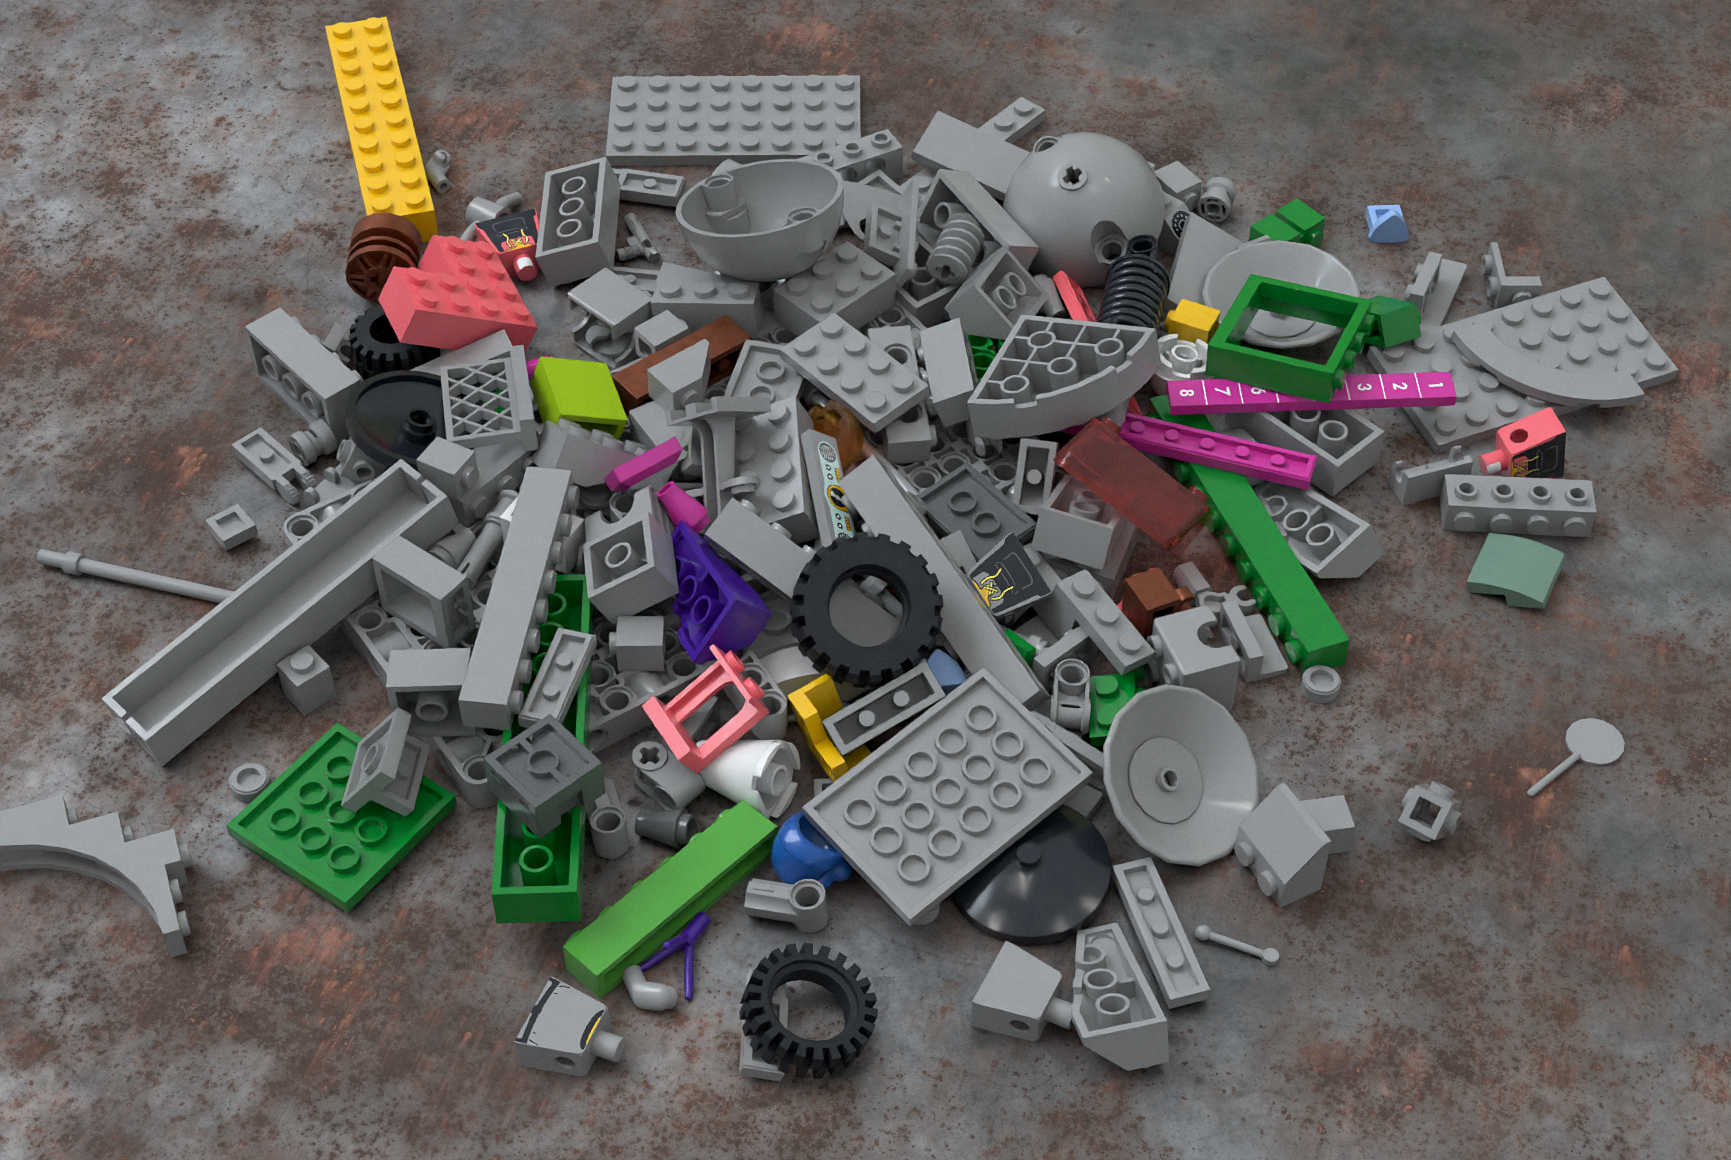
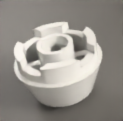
M1169 334L1159 338L1158 347L1161 364L1151 376L1153 389L1159 395L1167 394V381L1213 379L1214 376L1205 375L1207 343L1198 338L1196 343L1178 340L1179 334Z

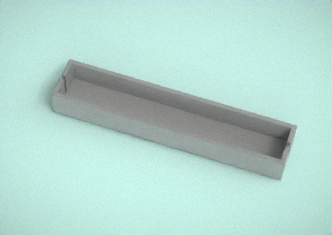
M400 459L101 698L118 725L137 743H140L142 748L161 766H164L278 672L276 663L303 647L313 644L378 591L372 557L382 547L387 546L399 535L426 551L430 545L439 541L455 528L459 522L448 496L427 479L424 481L420 473Z

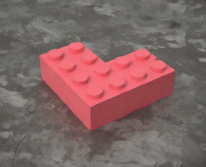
M432 235L418 268L394 266L378 299L400 343L457 350L504 329L512 346L524 345V352H526L538 329L494 247L485 241L473 242L465 240L463 242L455 236Z

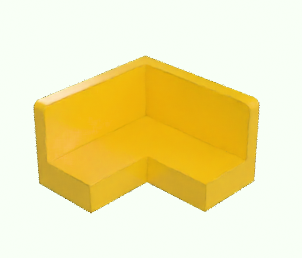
M828 674L787 695L806 745L833 782L871 754L866 745H863L842 758L828 738L822 721L843 709L834 682Z

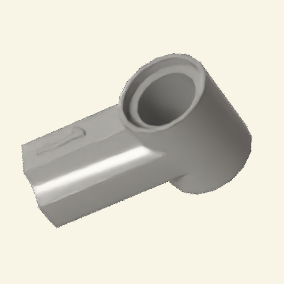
M604 778L606 793L586 806V816L596 854L602 858L613 859L627 852L629 836L626 815L621 809L613 779Z
M753 878L748 883L744 904L745 915L793 922L798 930L805 933H814L826 926L829 920L826 891L820 882L813 879H803L793 885Z

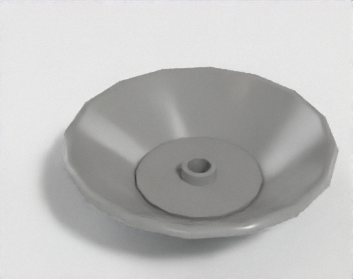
M1281 240L1249 244L1224 255L1208 272L1202 292L1206 306L1221 310L1219 325L1250 274L1360 298V291L1353 273L1334 255L1309 244ZM1259 309L1241 340L1255 346L1291 349L1314 346L1339 334L1344 328Z
M1164 684L1135 694L1114 716L1103 746L1104 785L1116 818L1135 842L1167 863L1202 866L1228 856L1235 847L1239 825L1258 806L1259 794L1258 767L1247 736L1227 709L1195 688ZM1164 776L1167 779L1168 785L1165 783Z

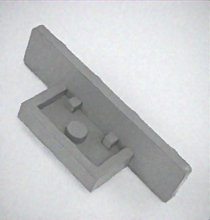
M915 180L911 181L900 197L897 211L873 201L866 213L863 252L876 261L893 267V272L896 273V291H899L906 281L910 282L917 270V263L914 262V258L919 245V241L916 240V232L920 224L917 210L921 203V196L918 195L919 182Z
M1430 251L1424 264L1418 263L1413 278L1414 285L1408 284L1404 301L1416 303L1421 316L1420 332L1442 326L1466 273V264L1442 259V254Z

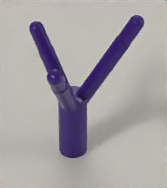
M698 912L680 936L664 942V949L638 965L644 972L678 949L684 950L685 999L688 1001L693 998V945L711 923L709 916L703 912Z

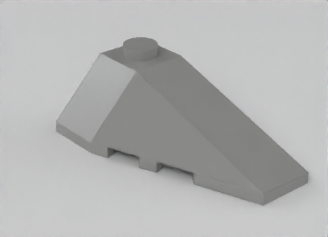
M1264 480L1254 489L1257 497L1303 568L1318 578H1358L1385 554L1369 523L1310 488L1305 490Z
M1118 923L1078 930L1071 1018L1083 1045L1127 1071L1169 1062L1167 1020Z

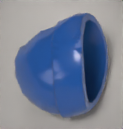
M802 812L791 815L783 823L778 834L775 836L771 849V863L776 876L783 883L794 885L797 881L803 879H813L820 882L826 890L834 881H844L851 875L850 864L805 818Z

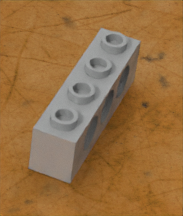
M888 129L799 158L816 161L834 168L841 175L843 181L857 183L878 169L891 180L902 178L903 147Z
M910 325L868 329L867 338L923 380L921 371L924 368L917 365V360H920L917 353V348L920 347L918 339H912ZM926 398L880 430L884 455L891 464L929 461L931 446H936L937 437L935 425H929L927 417L931 416V412Z

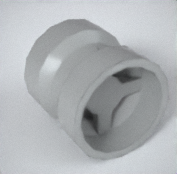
M1224 177L1211 178L1206 183L1204 193L1198 202L1197 209L1199 214L1211 222L1225 220L1237 196L1235 184Z
M321 419L310 424L308 430L304 432L297 431L288 436V443L294 456L305 467L316 462L317 457L321 454L329 455L338 450L335 435L330 427Z

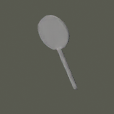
M1588 718L1572 723L1565 736V744L1572 755L1527 791V795L1529 797L1536 795L1577 760L1593 766H1607L1618 761L1624 752L1625 744L1621 733L1604 720Z

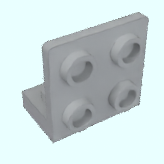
M1037 614L1014 630L1027 637L1036 634L1052 644L1049 648L1045 647L1036 654L1031 670L1047 692L1053 689L1055 669L1061 661L1077 659L1087 665L1097 658L1098 646L1081 626L1068 630L1062 639L1059 640L1039 614Z

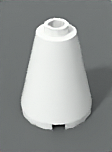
M700 740L696 743V745L699 747L706 740ZM737 740L704 768L700 774L709 788L737 804L741 800L746 801L762 815L770 819V816H781L795 795L798 783L792 782L793 769L800 770V758L794 744L784 740Z

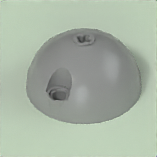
M1078 132L1059 137L1045 136L1034 144L1033 151L1022 161L1011 179L1006 191L1003 209L1039 246L1028 269L1032 275L1045 274L1047 278H1052L1062 270L1074 279L1081 288L1106 284L1107 270L1115 261L1107 260V258L1113 254H1119L1120 257L1124 256L1127 243L1131 238L1147 234L1154 236L1158 240L1165 217V200L1161 185L1154 171L1141 154L1111 136L1092 132Z
M774 159L752 162L721 171L694 185L680 198L675 214L686 241L697 256L712 269L743 281H778L794 276L810 267L831 245L839 229L844 208L843 179L834 168L816 161Z

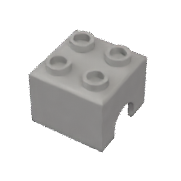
M603 268L568 292L569 308L572 310L579 305L586 316L578 326L572 329L573 343L601 363H607V366L612 370L641 358L636 354L634 328L653 318L651 308L652 295L648 291L639 290L630 284L624 275H617L608 268Z
M1209 605L1155 618L1152 636L1147 637V643L1155 651V654L1150 662L1144 664V671L1149 683H1156L1157 687L1169 684L1195 688L1223 705L1227 711H1230L1233 706L1240 659L1232 645L1212 648L1207 644V638L1213 637L1209 625L1218 623Z

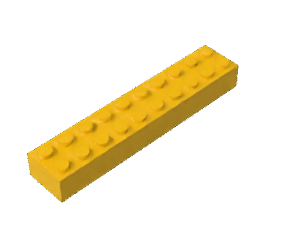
M372 17L362 21L340 22L335 25L325 26L365 214L368 216L373 213H392L402 216L413 223L421 234L422 243L430 242L432 235H438L435 211L387 17Z

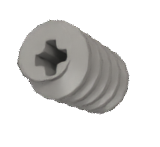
M955 213L948 218L925 264L927 272L944 284L953 286L964 283L984 243V234L980 229V225L971 214Z

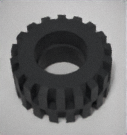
M378 304L374 309L369 308L365 310L364 315H358L355 319V324H352L350 327L349 339L355 370L360 374L363 381L385 372L411 370L441 357L440 348L400 343L381 304Z

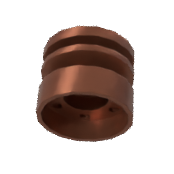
M373 213L363 217L355 224L351 235L350 252L347 258L345 275L348 285L356 294L366 300L380 303L378 300L394 266L418 268L422 240L421 234L415 225L404 217L392 213Z

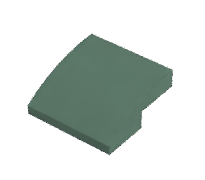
M1489 533L1466 581L1469 593L1505 595L1508 606L1544 609L1566 560L1565 553L1533 540L1512 535Z

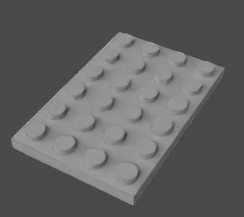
M983 667L802 807V813L909 926H912L1092 780L1093 772Z

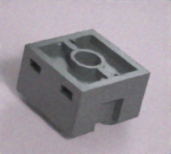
M551 714L483 758L489 789L539 838L561 824L560 816L569 809L580 806L585 808L606 793L602 762Z

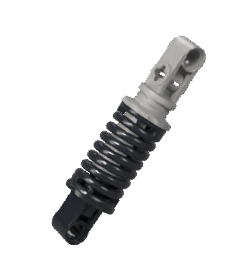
M1144 234L1131 238L1127 243L1125 255L1116 259L1109 266L1105 280L1106 286L1096 322L1156 328L1157 334L1164 302L1169 294L1171 279L1167 269L1160 263L1157 239L1152 235ZM1132 396L1112 410L1093 418L1094 425L1102 430H1112L1120 427L1125 422L1129 400Z

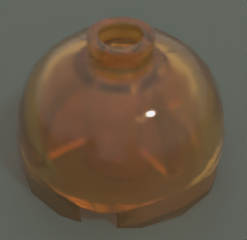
M827 400L829 404L824 407L817 404L812 407L808 414L813 420L814 431L836 438L842 471H845L861 455L864 444V429L850 409L833 400Z

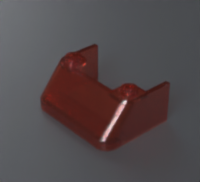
M1106 416L1101 422L1094 417L1058 452L1053 461L1178 560L1215 514L1206 505L1210 498L1193 484L1189 489H1186L1118 436L1122 429Z

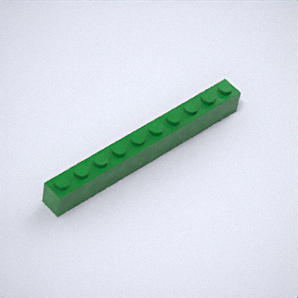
M1167 394L1149 398L1148 414L1145 415L1146 417L1216 433L1205 414L1170 415ZM1163 456L1168 458L1174 467L1177 480L1180 483L1183 482L1189 491L1193 506L1199 507L1208 530L1214 532L1217 536L1224 556L1230 557L1235 565L1239 580L1248 586L1252 593V598L1256 600L1255 606L1259 610H1263L1269 621L1272 633L1281 639L1289 661L1297 665L1302 675L1306 669L1315 665H1324L1330 668L1344 665L1350 639L1245 476Z

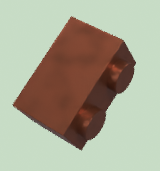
M1157 567L1146 572L1136 573L1125 579L1122 613L1147 641V637L1152 636L1155 618L1192 609L1188 602L1194 600L1195 596L1187 586L1174 589L1160 568Z

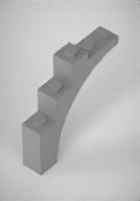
M63 795L0 811V872L16 869L47 868L77 872L103 880L127 893L149 913L162 932L171 957L188 953L184 936L191 935V929L186 911L178 912L176 904L184 902L180 886L189 884L185 868L193 865L187 843L178 844L174 829L135 839L131 825L123 827L118 812L80 822L76 808L68 810Z

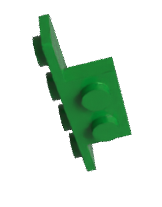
M1144 665L1122 676L1121 674L1090 677L1089 699H1091L1089 734L1091 746H1104L1114 716L1135 694L1145 691L1144 687H1138V681L1145 680Z

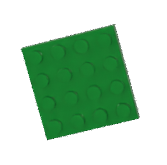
M336 723L232 819L226 827L231 837L346 912H349L457 805V801L453 793L422 775L414 810L406 817L373 800H369L355 813L341 807L357 746L363 738Z

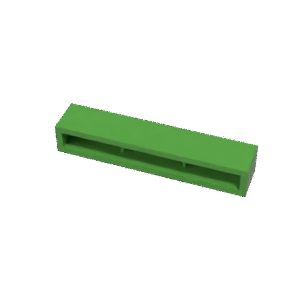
M741 800L732 809L724 810L715 823L704 832L696 833L677 854L664 859L657 870L643 881L636 882L617 903L605 907L599 913L596 920L585 929L576 931L569 937L563 946L566 970L599 999L604 997L623 981L621 974L626 968L633 965L638 966L653 956L663 947L664 942L673 939L684 930L698 912L704 913L771 857L773 841L778 834L777 826L744 800Z

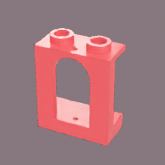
M714 644L709 649L717 658V661L667 705L655 696L642 705L678 761L696 774H699L770 712L761 700L765 696L763 690L751 677L746 679L742 674V671L746 669L743 662L731 650L725 654ZM735 684L746 699L743 708L698 747L682 723L722 688Z

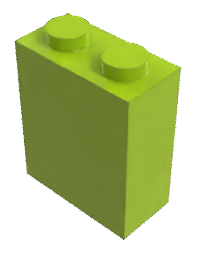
M540 356L529 384L543 424H545L546 420L558 424L559 419L563 418L581 425L580 428L590 432L593 429H597L614 436V439L619 440L628 419L607 363Z

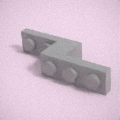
M1031 543L1023 546L1025 552L1052 592L1049 600L1032 607L1059 640L1062 639L1068 630L1081 626L1121 676L1152 660L1155 651L1086 569L1061 580L1037 550L1031 549Z

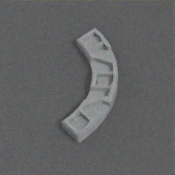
M1484 322L1453 330L1451 336L1452 341L1459 350L1477 367L1483 366L1498 376L1497 380L1541 400L1577 407L1578 403L1598 404V408H1610L1640 403L1645 395L1627 369L1609 373H1578L1549 367L1511 349L1492 333Z

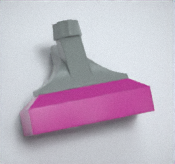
M675 436L613 469L604 480L611 492H626L627 495L635 494V492L649 485L658 492L668 483L671 473L678 466L677 460L683 448Z

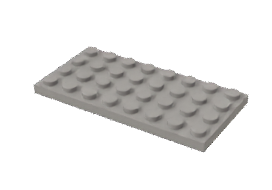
M656 75L653 77L622 76L612 78L606 157L611 166L720 165L727 159L744 165L774 159H799L861 138L860 75Z
M1605 277L1422 331L1421 337L1387 348L1379 346L1369 347L1367 358L1379 374L1451 373L1457 395L1455 406L1402 407L1435 454L1449 451L1455 446L1460 445L1462 447L1496 436V432L1500 428L1548 407L1552 408L1556 416H1560L1594 405L1578 403L1577 407L1552 403L1529 396L1497 380L1498 376L1483 366L1477 367L1459 350L1451 339L1453 330L1484 322L1491 332L1503 343L1533 361L1556 369L1578 373H1609L1627 369L1641 389L1674 380L1678 373V368Z

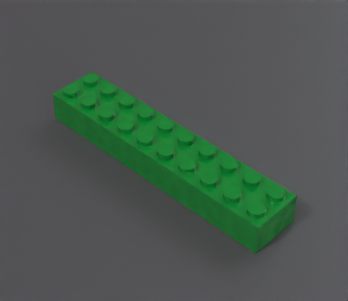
M586 574L556 575L555 591L553 594L548 593L547 621L539 625V650L537 653H532L530 658L532 661L531 680L529 684L524 683L522 687L524 694L523 705L558 628L594 635L595 606L588 599ZM593 654L562 723L588 750ZM515 714L511 730H503L502 745L528 729L519 726V715ZM498 798L491 891L497 924L581 921L586 807H572L560 816L561 824L539 838Z

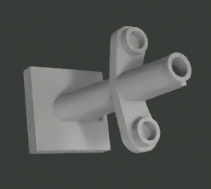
M715 396L711 398V403L695 402L685 405V410L665 411L666 426H695L699 432L703 488L684 492L700 504H702V499H704V507L707 508L706 514L710 517L706 531L732 497L755 492L754 485H757V476L734 478L735 422L771 412L769 397Z

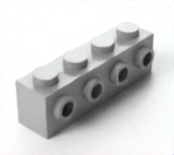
M1445 474L1439 498L1442 529L1445 531L1589 537L1597 513L1592 481Z

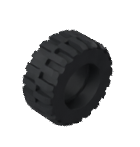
M867 532L855 533L852 538L846 539L845 536L833 540L832 544L825 548L823 546L814 554L809 563H806L796 582L790 602L791 630L793 637H797L800 644L798 646L799 651L803 657L808 656L814 663L812 667L820 674L825 672L832 676L834 682L839 684L843 682L852 683L853 687L865 688L867 685L879 687L916 667L931 650L936 642L937 633L941 630L943 618L940 617V613L944 607L943 595L938 594L937 586L940 583L936 574H930L926 568L927 560L921 554L916 557L909 551L911 548L909 544L902 540L899 544L890 541V535L879 533L877 537H868ZM868 575L879 578L891 586L898 595L902 604V621L898 631L888 641L872 647L859 646L843 638L834 628L829 614L830 599L838 585L850 577Z

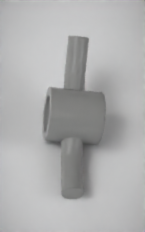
M514 192L499 198L496 202L483 197L474 198L470 202L465 214V222L468 227L460 239L463 242L465 240L474 242L476 239L475 223L510 215L511 212L508 208L521 204L523 201L522 195L519 192Z

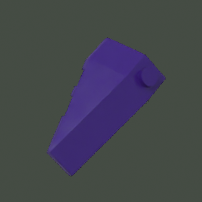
M680 520L671 534L679 593L675 594L676 600L672 603L673 613L680 616L682 627L677 631L680 643L694 663L702 664L716 659L709 649L713 644L725 654L730 650L734 652L751 646L758 634L766 627L772 613L760 596L703 541L704 539L688 523Z

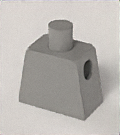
M1005 941L972 1001L971 1025L1032 1042L1039 1040L1048 1022L1070 1030L1074 1024L1071 1018L1072 1003L1060 999L1063 982L1062 974L1016 945Z

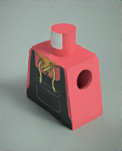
M535 208L475 223L477 241H485L494 247L510 277L518 275L521 281H530L536 277L537 270L541 268L535 258L539 230Z
M1551 407L1538 411L1500 428L1496 432V450L1479 456L1480 468L1485 476L1501 472L1503 477L1546 479L1563 477L1566 430Z

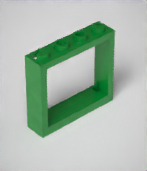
M1250 274L1208 344L1205 375L1330 403L1336 390L1343 389L1346 372H1352L1356 353H1362L1366 335H1371L1372 325L1375 321V315L1370 314L1372 300ZM1259 309L1345 328L1326 366L1238 346Z

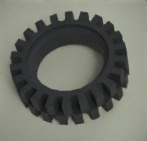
M795 943L786 945L783 953L779 948L771 951L768 959L764 957L759 962L757 968L754 969L740 1004H743L739 1011L740 1020H746L742 1027L745 1036L754 1034L750 1042L752 1049L757 1051L764 1046L766 1051L762 1059L768 1064L771 1063L775 1056L780 1058L782 1061L777 1070L785 1074L791 1064L795 1065V1077L805 1078L809 1069H812L813 1079L823 1078L827 1069L830 1076L839 1074L843 1066L845 1069L850 1067L856 1057H859L876 1026L874 1022L878 1017V1009L873 1008L877 1001L875 992L867 993L871 986L869 979L865 977L857 981L856 978L861 971L857 964L854 963L846 970L843 964L847 956L839 952L837 958L833 961L828 958L831 948L823 945L817 955L813 954V943H804L799 953ZM802 980L821 985L839 1001L845 1018L844 1030L828 1040L815 1041L796 1036L778 1020L773 1009V992L780 985L790 981Z

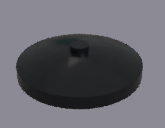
M400 370L375 375L359 384L349 398L345 419L348 433L356 446L368 457L388 468L402 459L418 472L416 459L437 436L446 439L441 376L421 371ZM461 393L455 398L463 399L467 395ZM479 400L475 405L482 406L483 403ZM462 412L458 417L465 418L469 414ZM481 419L477 424L484 425L488 420ZM464 431L458 436L470 435L471 433Z
M1062 804L952 892L951 896L963 917L972 926L989 937L1003 942L1008 941L1016 945L1031 946L1057 942L1074 935L1078 930H1082L1102 909L1111 884L1109 850L1103 836L1090 820L1073 808Z

